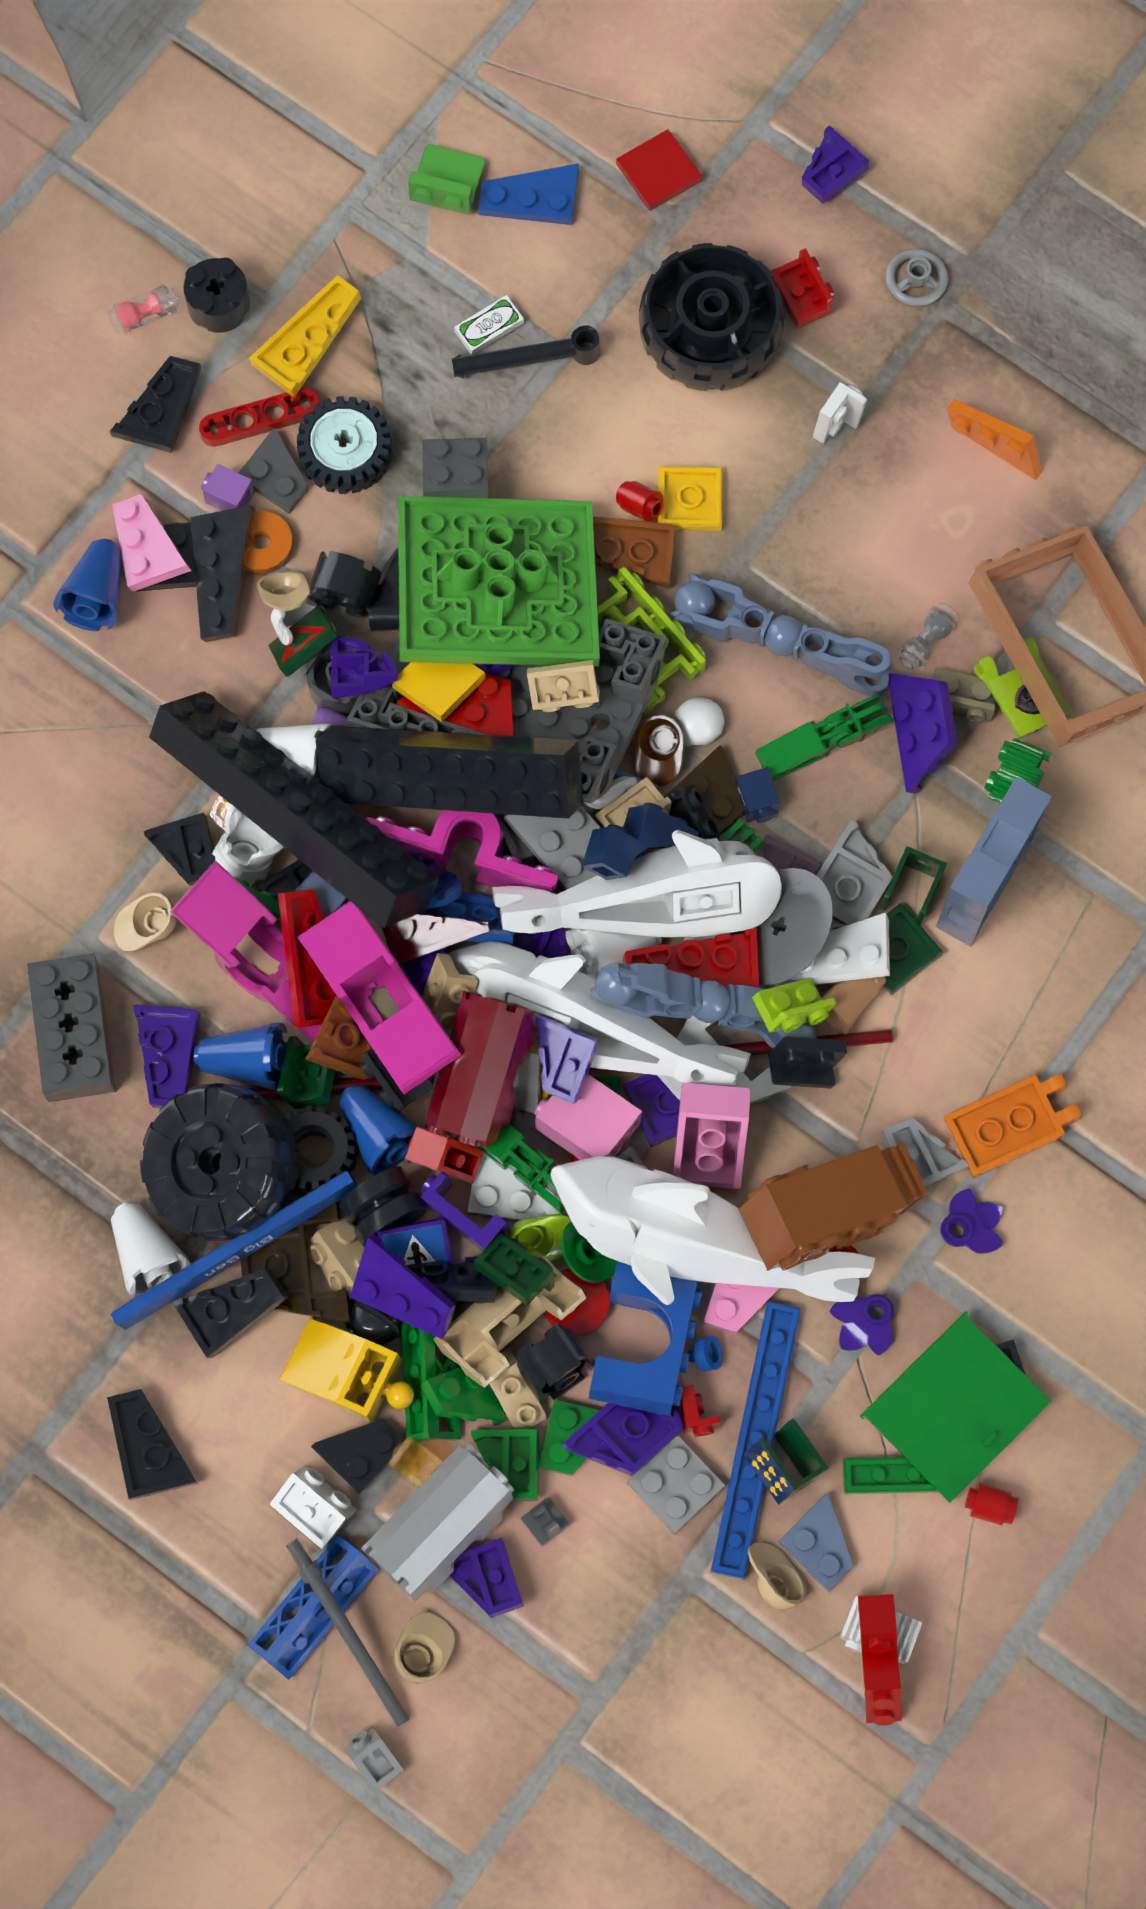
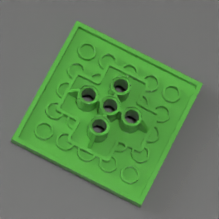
M398 496L400 662L558 665L593 660L594 666H599L600 654L592 501Z

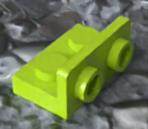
M811 977L758 991L752 997L769 1033L782 1029L785 1033L791 1032L807 1022H810L811 1025L821 1023L829 1017L828 1012L837 1004L834 998L822 1000Z

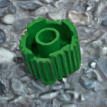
M1014 738L1012 742L1005 740L998 755L999 761H1002L998 772L991 771L984 787L986 791L990 792L988 798L1001 803L1016 776L1038 788L1044 776V771L1039 768L1043 760L1049 762L1052 753L1017 738Z

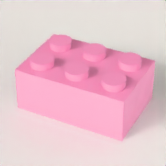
M682 1082L673 1175L699 1185L740 1189L749 1122L751 1088Z

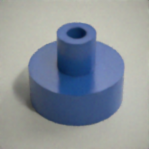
M713 1335L697 1338L693 1344V1349L687 1352L690 1353L688 1361L696 1363L697 1367L703 1372L717 1370L722 1366L723 1349L720 1341Z

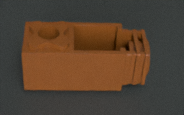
M904 1143L881 1151L878 1145L811 1169H809L808 1165H803L788 1173L770 1177L761 1183V1187L747 1195L748 1201L738 1210L767 1271L777 1267H781L782 1271H785L803 1262L822 1257L833 1246L841 1250L854 1243L868 1240L881 1234L884 1228L899 1220L898 1214L901 1215L927 1196L928 1191Z

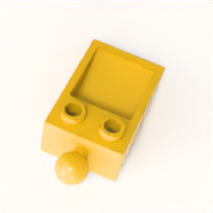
M312 1318L308 1319L279 1379L281 1382L371 1423L374 1421L385 1396L388 1403L395 1409H405L414 1400V1391L408 1383L399 1381L391 1384L402 1362L396 1352ZM377 1364H384L380 1374H374V1367ZM362 1395H369L365 1406H360L359 1398Z

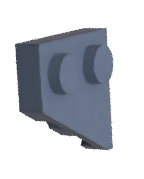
M827 1494L778 1542L827 1592L853 1568V1563L832 1502Z

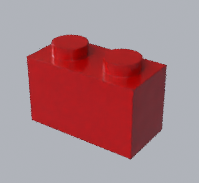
M416 1127L414 1135L409 1141L405 1159L439 1172H445L447 1175L473 1184L484 1151Z

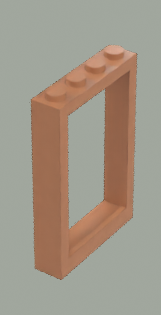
M1087 525L1078 529H1074V527L1067 528L1060 532L1057 537L1050 540L1041 538L1032 543L1029 548L1021 551L1019 548L1013 549L996 561H992V559L984 560L974 568L975 571L968 581L1059 747L1145 713L1146 689L1068 721L996 592L994 585L1073 555L1146 685V629Z

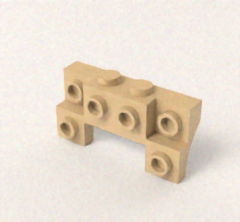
M534 1251L531 1255L535 1258H543L554 1270L555 1287L550 1292L544 1288L527 1306L501 1287L495 1303H474L449 1325L447 1334L442 1339L434 1338L440 1351L460 1365L469 1378L484 1388L490 1382L497 1379L510 1366L505 1356L499 1353V1351L540 1315L548 1311L562 1320L586 1299L581 1288L568 1280L545 1256L537 1251Z

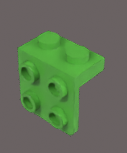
M431 144L427 145L424 148L418 171H411L408 180L409 200L470 215L484 170V159L473 154Z

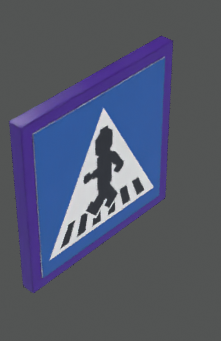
M444 1218L381 1229L377 1232L378 1237L382 1240L381 1245L393 1255L398 1254L406 1261L405 1265L441 1260L446 1262L447 1265H453Z

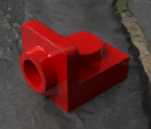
M694 1385L683 1386L680 1408L685 1433L693 1432L694 1437L714 1434V1428H718L721 1424L720 1416L699 1419V1414H704L701 1393L695 1394Z

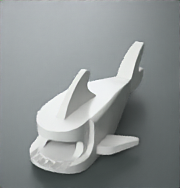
M675 830L672 833V839L676 846L660 849L634 859L627 877L605 880L597 875L557 895L543 889L526 886L492 887L495 906L500 907L502 928L511 932L539 933L563 927L651 937H685L684 941L697 938L698 941L715 938L719 934L752 929L762 924L775 910L780 899L782 885L776 868L765 858L756 856L753 850L746 844L739 841H718L717 838L702 839L689 833Z

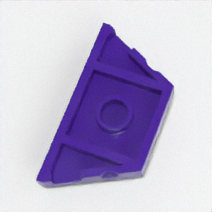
M889 673L888 685L905 790L907 793L916 794L922 789L919 783L926 774H934L941 765L943 758L949 755L957 745L948 684L939 680Z
M608 1402L562 1444V1447L566 1451L633 1476L674 1437L680 1434L684 1427L675 1405H672L671 1414L667 1416Z

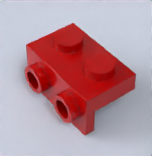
M806 248L799 251L798 259L770 270L774 275L776 287L780 288L783 303L797 328L831 314L833 300H835L833 288L829 282L824 283L820 275L821 268L817 259L814 256L810 257Z

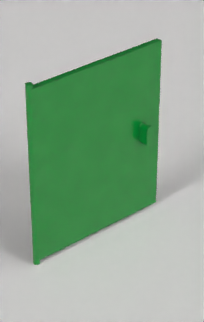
M967 1311L860 1415L862 1419L866 1418L949 1503L1052 1402L967 1317L969 1315Z

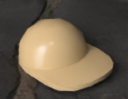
M275 572L264 576L257 582L258 593L262 601L266 605L281 611H289L301 607L310 596L307 580L299 572Z
M148 893L122 909L114 921L113 932L118 947L125 952H134L152 942L165 939L173 931L177 920L170 913L174 907L172 902L160 893Z
M754 1543L748 1548V1556L758 1574V1590L762 1599L772 1608L783 1610L793 1609L803 1602L806 1596L805 1583L787 1556L772 1544Z
M420 1612L408 1621L396 1644L393 1657L397 1672L406 1681L415 1684L429 1682L437 1678L444 1670L455 1644L454 1632L448 1623L441 1617L429 1612Z

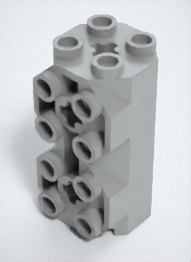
M469 1443L464 1448L459 1445L361 1548L415 1602L423 1594L435 1591L454 1571V1561L472 1542L483 1540L502 1520L504 1508L513 1500L511 1493L514 1489L507 1483L508 1479L494 1466L488 1470L490 1467L483 1460L484 1457Z

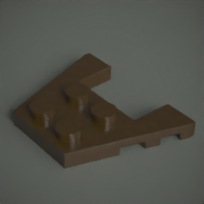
M338 1202L240 1260L242 1277L263 1269H271L289 1297L273 1310L345 1323L352 1322L349 1292L346 1289L313 1294L306 1227L340 1222Z

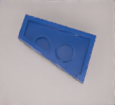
M579 163L482 181L478 208L479 215L572 225Z

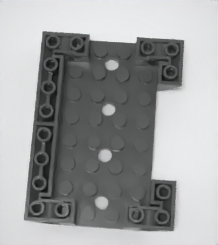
M606 618L599 632V666H594L600 690L599 702H595L593 705L585 708H576L574 705L563 706L553 712L533 710L527 668L551 665H517L496 675V677L511 682L514 737L578 740L584 802L592 804L607 792L657 685L667 645V637ZM398 638L389 655L396 666L397 675L410 663L400 662ZM392 683L378 690L360 694L347 718V723L362 728L487 735L447 721L440 722L435 717L396 705L403 695L392 688ZM597 720H606L610 723L604 730H596L592 727L593 723Z

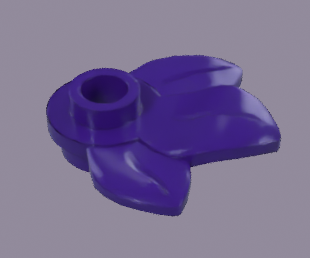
M965 1189L957 1193L950 1202L949 1215L943 1220L940 1227L942 1239L952 1247L966 1246L978 1254L996 1251L1003 1245V1242L992 1230L1000 1220L1003 1211L1002 1206L989 1202L976 1203L971 1189ZM955 1225L960 1226L963 1229V1235H953L951 1227Z
M874 1294L863 1299L856 1296L854 1301L836 1302L830 1309V1314L844 1323L839 1335V1345L842 1350L855 1351L868 1344L869 1348L879 1356L890 1346L893 1338L890 1322L894 1317V1307L887 1297ZM873 1307L881 1308L883 1316L874 1318L870 1313V1309Z

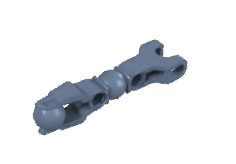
M689 573L690 581L683 583L675 594L674 604L676 611L670 613V617L678 622L693 626L695 631L717 641L724 642L731 637L752 644L760 643V646L763 648L766 644L768 649L779 656L793 654L794 660L798 661L800 658L807 666L831 675L847 688L870 697L877 693L882 695L888 688L889 674L887 670L890 666V654L881 645L863 638H845L820 628H809L807 624H804L802 627L800 622L792 616L780 615L775 617L774 611L768 613L761 605L743 597V591L740 587L716 579L707 580L697 573ZM715 598L734 606L727 612V618L724 621L707 617L714 609ZM756 620L761 622L762 625L752 628L747 623ZM810 644H818L822 648L818 651H810L806 647ZM873 655L878 656L882 662L878 664L869 657ZM864 678H880L881 682L878 685L872 686L867 684Z
M610 963L601 968L597 974L595 986L590 989V995L605 1004L613 1005L616 1009L645 1018L657 1015L690 1019L694 1016L705 1023L718 1021L719 1025H727L732 1029L759 1034L771 1048H774L784 1036L817 1039L815 1029L804 1024L791 1032L785 1033L782 1029L769 1033L752 999L758 991L765 989L745 985L734 986L733 984H728L725 988L722 984L713 980L700 982V978H692L683 973L667 970V966L664 964L635 963L629 965ZM788 979L778 983L776 986L795 982V980Z

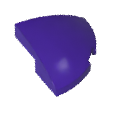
M337 637L331 642L332 698L372 692L397 681V669L393 660L385 652H381L382 658L377 656V653L370 649V643L353 638Z

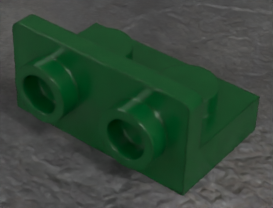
M502 1233L474 1260L475 1269L527 1306L544 1288L550 1292L555 1287L552 1266L543 1258H535L528 1253L518 1240H510Z

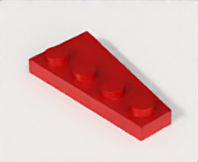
M314 889L278 893L294 1028L322 1025L336 993L302 945L298 936L322 921L324 916Z
M757 928L747 929L744 933L730 935V933L719 934L715 938L698 941L697 938L685 940L683 944L668 946L667 944L628 950L624 953L623 964H664L667 966V970L683 973L692 978H700V982L713 980L722 984L725 988L728 984L759 988Z

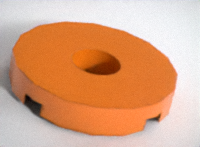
M255 511L254 520H251L249 534L251 535L250 547L246 549L244 565L246 566V571L251 573L267 574L278 570L283 566L287 558L289 559L293 549V536L289 525L281 516L270 511ZM259 536L267 537L270 540L269 545L263 549L255 548L252 542Z

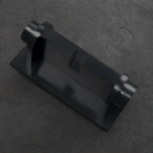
M694 785L678 786V790L667 795L672 801L671 811L674 817L684 820L688 819L690 824L687 826L698 831V837L702 839L717 838L720 841L718 827L709 818L704 807V797Z

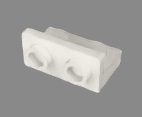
M840 382L819 413L813 438L823 444L829 434L833 437L837 434L843 422L856 429L867 402L862 392L853 386H846Z
M303 1466L292 1473L270 1505L317 1546L323 1549L330 1543L345 1521L354 1515L357 1509L351 1505L350 1499L344 1493L334 1490L324 1482L325 1479L320 1472Z

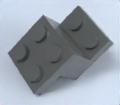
M487 438L422 439L423 497L489 498Z

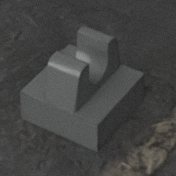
M549 1497L545 1498L521 1517L522 1522L542 1547L570 1526L569 1522Z

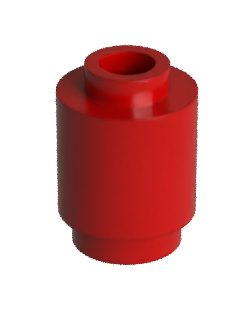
M625 481L616 492V502L620 505V508L646 522L653 521L663 511V495L659 491L640 482Z
M978 1483L976 1489L969 1488L965 1508L970 1509V1517L1001 1526L1003 1523L1012 1525L1019 1498L1011 1496L1010 1491Z

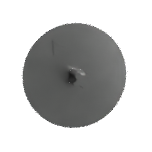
M787 868L777 871L782 885L778 904L768 919L754 927L757 928L759 984H777L799 974L816 958L828 937L832 922L831 897L825 884L816 875L807 870ZM745 930L730 933V935L744 933Z

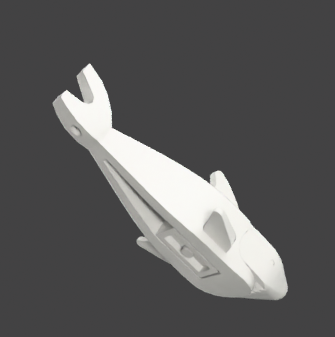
M493 941L479 943L447 953L450 955L459 974L476 976L478 984L474 993L535 1011L532 1021L536 1034L532 1045L538 1048L541 1047L539 1027H536L535 1020L538 1015L542 1014L600 1040L590 1066L592 1068L669 1076L684 1083L734 1087L738 1072H744L748 1066L750 1053L719 1045L696 1044L685 1046L649 1017L644 1018L616 1009L613 1005L605 1004L590 995V989L595 986L596 980L578 971L585 963L583 955L576 954L555 958H547L540 955L536 958L532 952L506 943Z
M596 1156L555 1166L551 1171L553 1184L578 1233L586 1238L592 1247L602 1255L631 1265L637 1279L666 1305L672 1304L674 1301L670 1276L701 1282L790 1288L824 1301L851 1302L854 1301L858 1293L860 1280L857 1278L869 1277L874 1267L875 1258L848 1252H828L822 1257L803 1262L785 1271H782L781 1267L767 1271L742 1219L739 1208L709 1191L710 1189L705 1185L695 1184L657 1169L651 1171L646 1166L612 1156Z

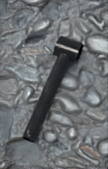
M583 325L577 327L572 332L571 338L485 352L477 355L461 357L459 354L455 358H451L454 377L464 379L465 375L478 372L483 373L571 357L579 364L590 365L595 363L600 357V340L595 328ZM583 342H590L593 344L590 348L587 349L579 347V345Z

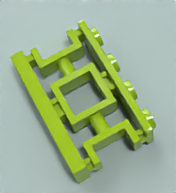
M622 567L618 570L617 576H612L608 579V588L614 595L597 607L598 621L607 615L610 620L632 627L639 622L646 631L667 637L666 648L670 641L680 653L679 656L668 664L662 661L657 685L642 715L645 718L655 710L656 704H660L665 700V692L659 687V684L679 669L691 681L697 673L700 675L705 671L706 655L697 643L691 644L684 636L686 633L682 625L676 619L671 621L664 613L665 608L661 601L654 595L650 597L643 589L644 583L635 572L630 574L625 567ZM627 594H629L639 607L625 617L617 607L627 600Z

